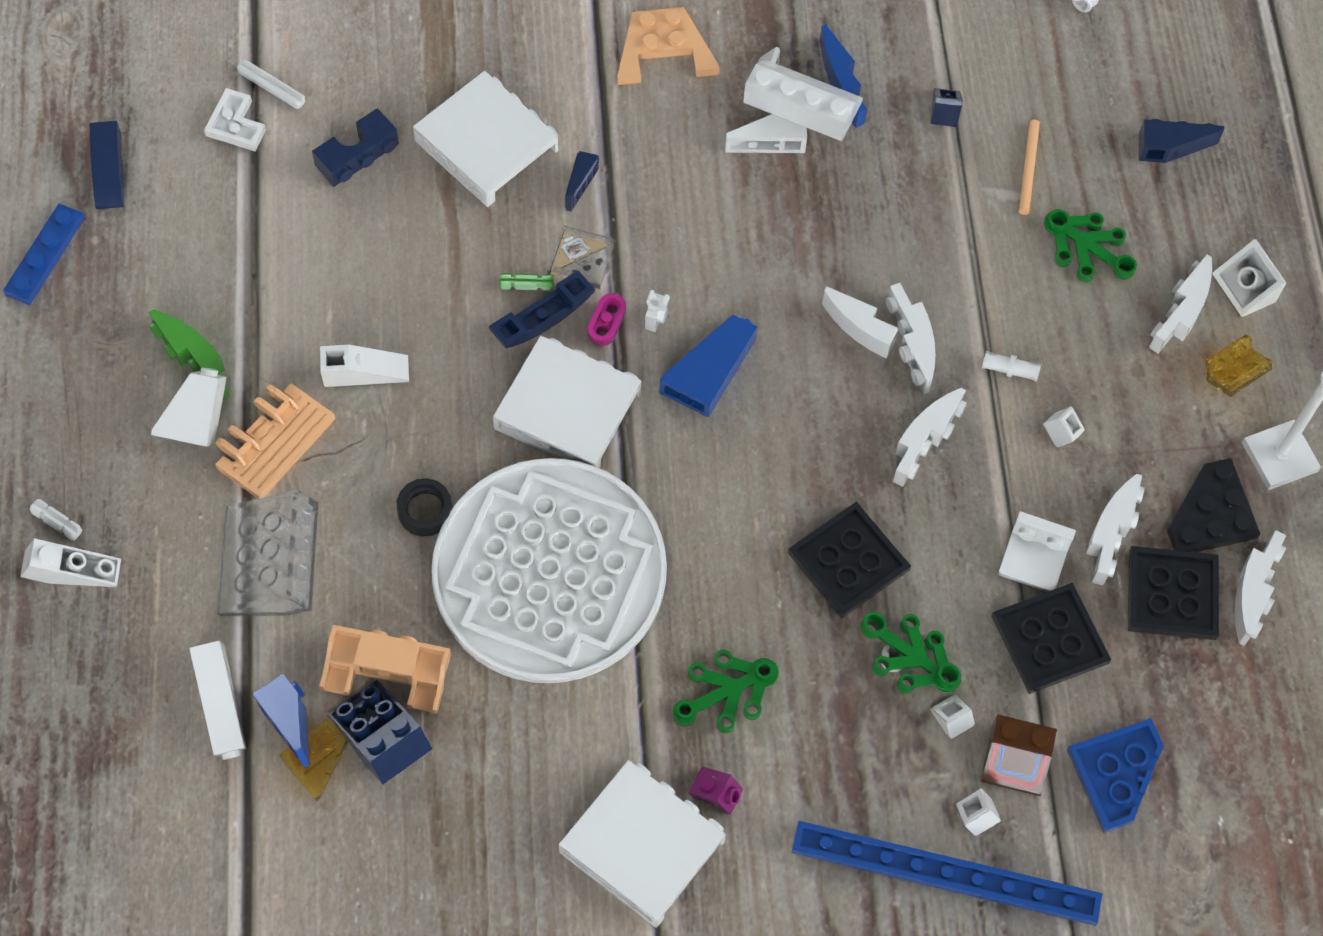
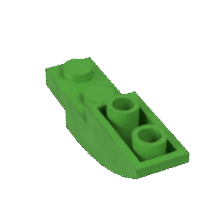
M154 309L149 312L152 320L149 327L157 339L162 337L166 343L163 347L171 360L176 358L181 366L188 363L193 372L200 371L202 367L218 370V375L225 371L221 356L192 327L166 313ZM226 383L223 400L230 397Z

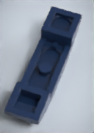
M577 270L558 282L556 290L516 315L510 312L491 324L489 330L505 349L522 344L549 330L573 313L595 292V288Z

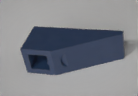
M1144 119L1139 132V161L1167 163L1217 145L1223 134L1224 126L1211 123L1196 124L1185 121L1172 122L1159 119Z

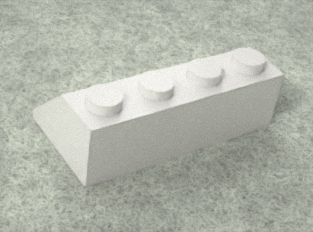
M763 60L755 65L745 84L743 103L842 141L863 98L768 60Z

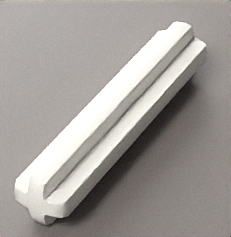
M242 60L238 64L237 69L240 75L295 109H300L305 104L306 100L303 94L248 60Z

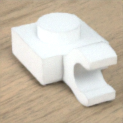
M650 290L646 300L648 305L645 315L646 330L656 332L658 324L664 323L668 311L669 295H660L655 293L654 290Z

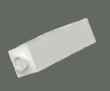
M215 641L189 648L213 754L214 756L222 755V760L241 756L240 750L247 748L225 645L220 641Z

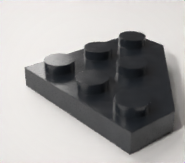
M1231 458L1203 465L1167 530L1174 550L1200 552L1258 539L1260 536V531Z

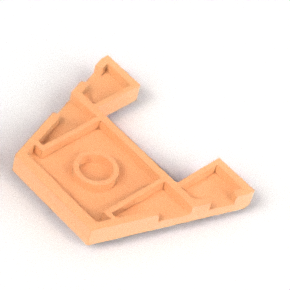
M684 7L632 12L617 75L618 85L641 83L639 60L692 55L696 77L719 75L720 68Z

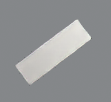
M826 286L822 305L831 318L855 341L887 359L896 341L898 327L875 318L877 313L876 307Z

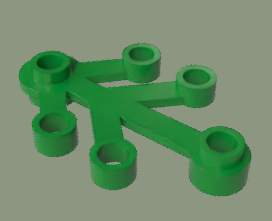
M1055 209L1046 215L1044 227L1055 237L1057 248L1055 263L1058 266H1068L1073 257L1072 252L1067 247V236L1075 242L1079 262L1077 278L1080 281H1091L1095 273V269L1090 262L1089 252L1111 266L1117 278L1126 280L1134 275L1137 262L1133 257L1129 255L1117 257L1098 244L1100 242H1109L1113 246H1121L1126 238V233L1123 229L1113 228L1109 231H1098L1104 222L1101 214L1094 212L1085 216H1069L1066 211ZM1091 220H1096L1099 224H1094ZM1086 226L1094 232H1080L1074 227ZM1113 235H1118L1121 239H1116ZM1060 255H1064V256H1066L1068 259L1063 260V259H1061L1059 256H1060ZM1082 271H1088L1090 275H1084Z
M869 612L863 618L860 628L864 636L867 638H878L903 655L902 657L892 658L886 656L877 657L872 664V671L877 676H885L890 670L918 667L929 673L913 676L910 673L902 674L897 680L896 685L898 690L905 694L911 693L917 687L936 686L940 691L953 692L960 686V670L954 664L948 663L943 646L944 636L940 632L931 631L924 640L926 648L933 651L934 662L926 655L919 631L920 621L917 616L907 614L900 622L901 630L908 634L910 645L886 629V620L880 613ZM906 621H910L914 627L908 626ZM868 625H872L875 628V630L869 628ZM931 638L936 639L938 644H934ZM878 663L884 664L886 669H881ZM942 676L947 677L949 679V682L946 681ZM903 680H907L911 686H906Z
M719 650L714 660L716 667L721 670L730 668L746 674L738 679L706 670L702 663H693L688 671L689 679L692 682H705L720 688L692 702L689 700L677 702L673 708L674 721L680 726H690L695 722L698 712L727 698L723 714L717 719V729L721 733H730L735 727L734 716L742 691L753 685L751 698L744 704L743 714L748 720L758 719L761 715V701L765 688L775 684L779 676V669L772 660L760 658L751 663L733 657L728 650ZM726 656L729 662L725 664L720 663L718 658ZM766 668L769 670V674L763 676L759 673V670ZM700 669L703 674L697 677L692 674V671ZM750 706H754L757 708L758 712L755 714H750L747 711V708ZM682 707H687L691 712L688 715H683L679 710ZM727 719L731 722V726L723 727L720 722Z

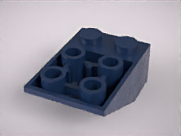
M375 680L328 713L329 718L382 785L432 750L421 726L378 680Z

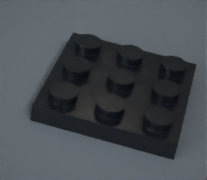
M857 501L788 548L789 556L841 618H844L911 569L908 561Z
M1131 546L1129 550L1128 631L1217 640L1219 637V555Z
M1073 583L992 613L991 617L1029 694L1108 665L1111 662V658Z

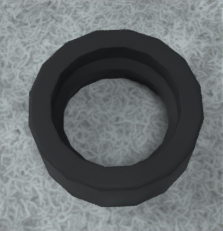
M429 478L416 479L406 484L397 498V512L402 526L411 534L421 537L433 536L439 533L444 521L452 510L451 495L447 488L440 482ZM420 494H431L439 498L442 503V509L437 517L429 521H419L409 515L408 504L414 497Z

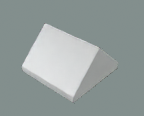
M1256 239L1212 273L1242 317L1275 303L1286 285V281Z

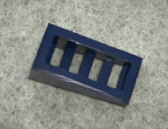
M582 151L577 152L565 194V208L567 211L573 210L598 172V155Z

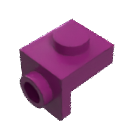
M702 766L689 790V794L695 799L718 805L724 813L731 814L735 805L740 800L743 788L731 774Z

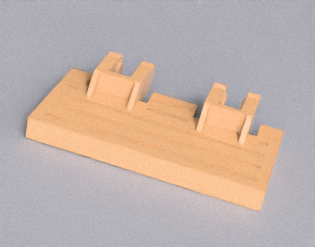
M292 383L283 392L271 384L265 388L267 394L281 404L277 409L261 397H257L253 401L260 411L273 419L272 421L261 415L246 433L235 425H231L227 429L231 437L243 444L239 450L221 437L215 442L220 450L235 460L232 462L223 455L215 464L216 468L260 501L335 420L334 413Z

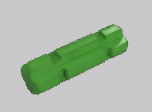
M501 273L499 278L500 288L511 290V287H515V290H538V288H542L544 291H551L554 285V278L551 274H542V277H538V274L516 273L515 276H512V273Z

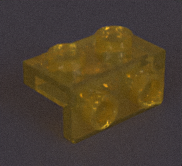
M1247 334L1212 355L1205 362L1207 382L1229 397L1272 370V361L1252 348V338Z

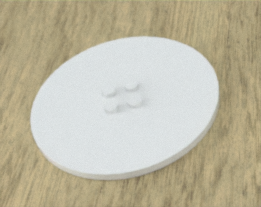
M546 458L519 462L504 467L480 480L457 501L450 511L438 534L432 559V585L440 615L454 639L468 654L489 669L504 676L533 683H560L582 679L596 674L622 659L641 641L653 624L659 612L666 586L667 562L663 538L656 520L643 500L628 485L609 472L590 464L568 459Z

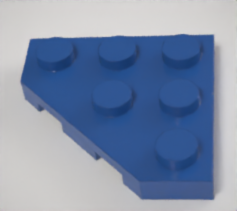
M1151 718L1071 745L1067 749L1103 833L1129 825L1136 817L1139 805L1164 746Z

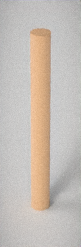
M1035 119L1029 121L1019 203V213L1022 215H1027L1030 211L1040 122Z

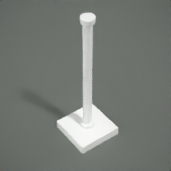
M1323 372L1320 375L1318 386L1296 421L1291 420L1250 435L1241 442L1267 490L1317 473L1321 468L1302 432L1323 401Z

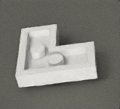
M226 88L204 132L207 137L256 151L266 132L265 124L244 118L252 103L251 96Z

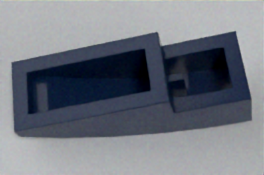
M118 122L89 123L95 208L124 207L123 159L121 156V131Z

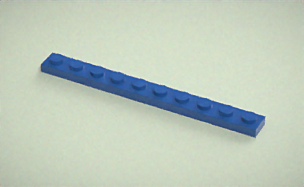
M798 821L791 852L793 854L1093 926L1098 924L1103 893Z

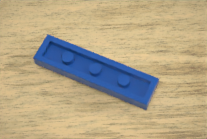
M58 203L3 289L6 296L31 305L84 221L83 212Z

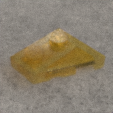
M326 718L308 732L309 766L304 768L290 748H287L279 756L317 802L321 798L348 742L333 722Z

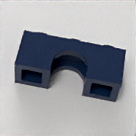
M378 108L356 122L358 137L361 140L358 144L345 146L339 143L335 137H332L312 150L315 166L334 187L341 182L348 181L354 173L362 168L369 167L374 160L385 153H390L399 144L397 129Z

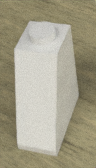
M203 367L200 371L190 373L153 427L151 435L206 447L215 444L226 377L218 375V370Z

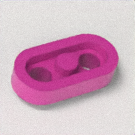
M614 293L606 294L599 300L588 325V337L593 344L606 346L615 339L626 314V302L620 295ZM609 309H615L616 312H615V313H609L608 310H609ZM603 331L606 335L600 336L597 333Z

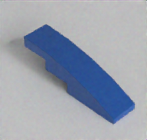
M826 24L821 26L819 43L830 85L859 96L861 84L853 75L854 59ZM863 102L852 121L855 128L865 124L867 107Z

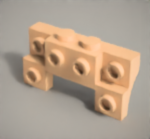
M333 625L328 640L326 660L319 688L321 691L350 696L356 674L411 685L407 707L437 714L451 657L450 648L417 642L415 638L410 636L391 637L380 630L367 632Z

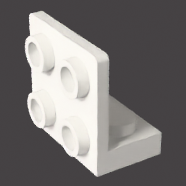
M1020 511L998 572L999 576L1045 592L1056 589L1076 530Z

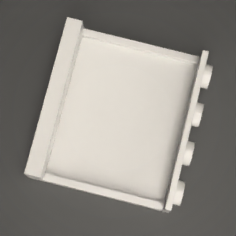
M483 71L413 126L415 142L486 207H489L496 201L495 192L545 151L549 148L555 153L558 151V134L556 130L550 125L546 126L534 110H528L516 94H510L498 78L491 77L486 71Z
M540 335L493 416L494 429L558 459L580 461L600 468L601 457L635 396L639 397L641 395L642 381L630 372L623 373L614 369L608 362L594 360L581 350H572L563 346L560 341L554 338L547 339Z
M628 760L559 843V853L657 928L663 921L666 911L719 845L722 846L724 844L726 834L723 832L724 828L712 818L707 820L700 815L699 809L689 800L683 802L675 796V791L671 786L663 781L658 783L650 777L651 773L645 766L640 763L635 765Z

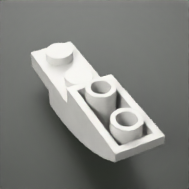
M1208 254L1201 262L1196 260L1187 272L1189 277L1185 281L1180 279L1173 288L1172 293L1175 296L1171 302L1172 307L1166 315L1168 320L1164 324L1159 322L1150 335L1153 337L1149 348L1157 354L1160 353L1173 335L1184 341L1196 322L1211 284L1212 257Z
M897 283L889 288L886 306L891 314L894 313L896 316L899 332L903 336L901 347H899L900 357L904 363H908L913 383L916 386H920L923 394L929 393L935 369L936 353L932 326L923 303L919 302L911 305L901 283Z
M959 388L936 400L907 428L898 442L895 453L902 460L896 469L893 479L894 483L903 487L908 478L913 480L920 464L916 463L920 455L926 457L932 444L938 447L943 438L948 440L955 424L951 423L955 416L960 418L966 407L967 402L963 401L965 389Z
M1136 474L1115 493L1104 509L1093 531L1086 554L1097 557L1092 583L1103 586L1108 576L1113 577L1117 560L1112 559L1113 553L1119 550L1122 537H1126L1130 528H1136L1139 512L1135 511L1136 503H1141L1145 487L1140 486L1142 475Z
M1275 530L1267 542L1263 552L1253 548L1240 573L1235 595L1234 617L1238 642L1245 646L1250 637L1253 639L1257 638L1263 626V623L1259 622L1262 613L1265 615L1269 613L1275 601L1270 598L1274 587L1268 585L1275 573L1270 568L1274 561L1279 563L1286 550V547L1282 546L1286 535Z

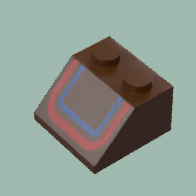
M997 714L991 727L981 782L1041 796L1053 754L1057 729Z

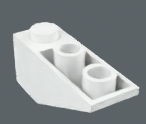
M354 345L320 346V368L324 387L409 382L408 355Z
M34 538L25 549L20 577L49 584L116 587L121 558Z

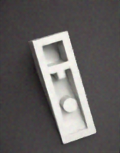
M771 114L726 133L725 153H805L807 127Z

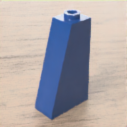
M735 315L730 316L661 377L659 393L709 418L756 341L758 326L754 325L747 318H739Z

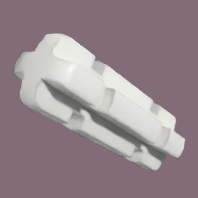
M41 499L34 501L30 506L31 513L39 519L42 518L43 522L58 532L64 533L65 537L74 541L82 533L80 525L74 521H69L68 517L55 508L47 506L48 504Z

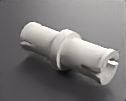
M986 351L982 368L1006 373L1007 377L1012 378V375L1037 382L1041 364L1017 359L1015 355L1007 357Z

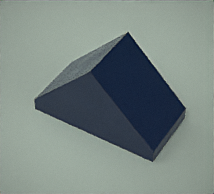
M934 88L930 124L957 127L963 103L960 91Z

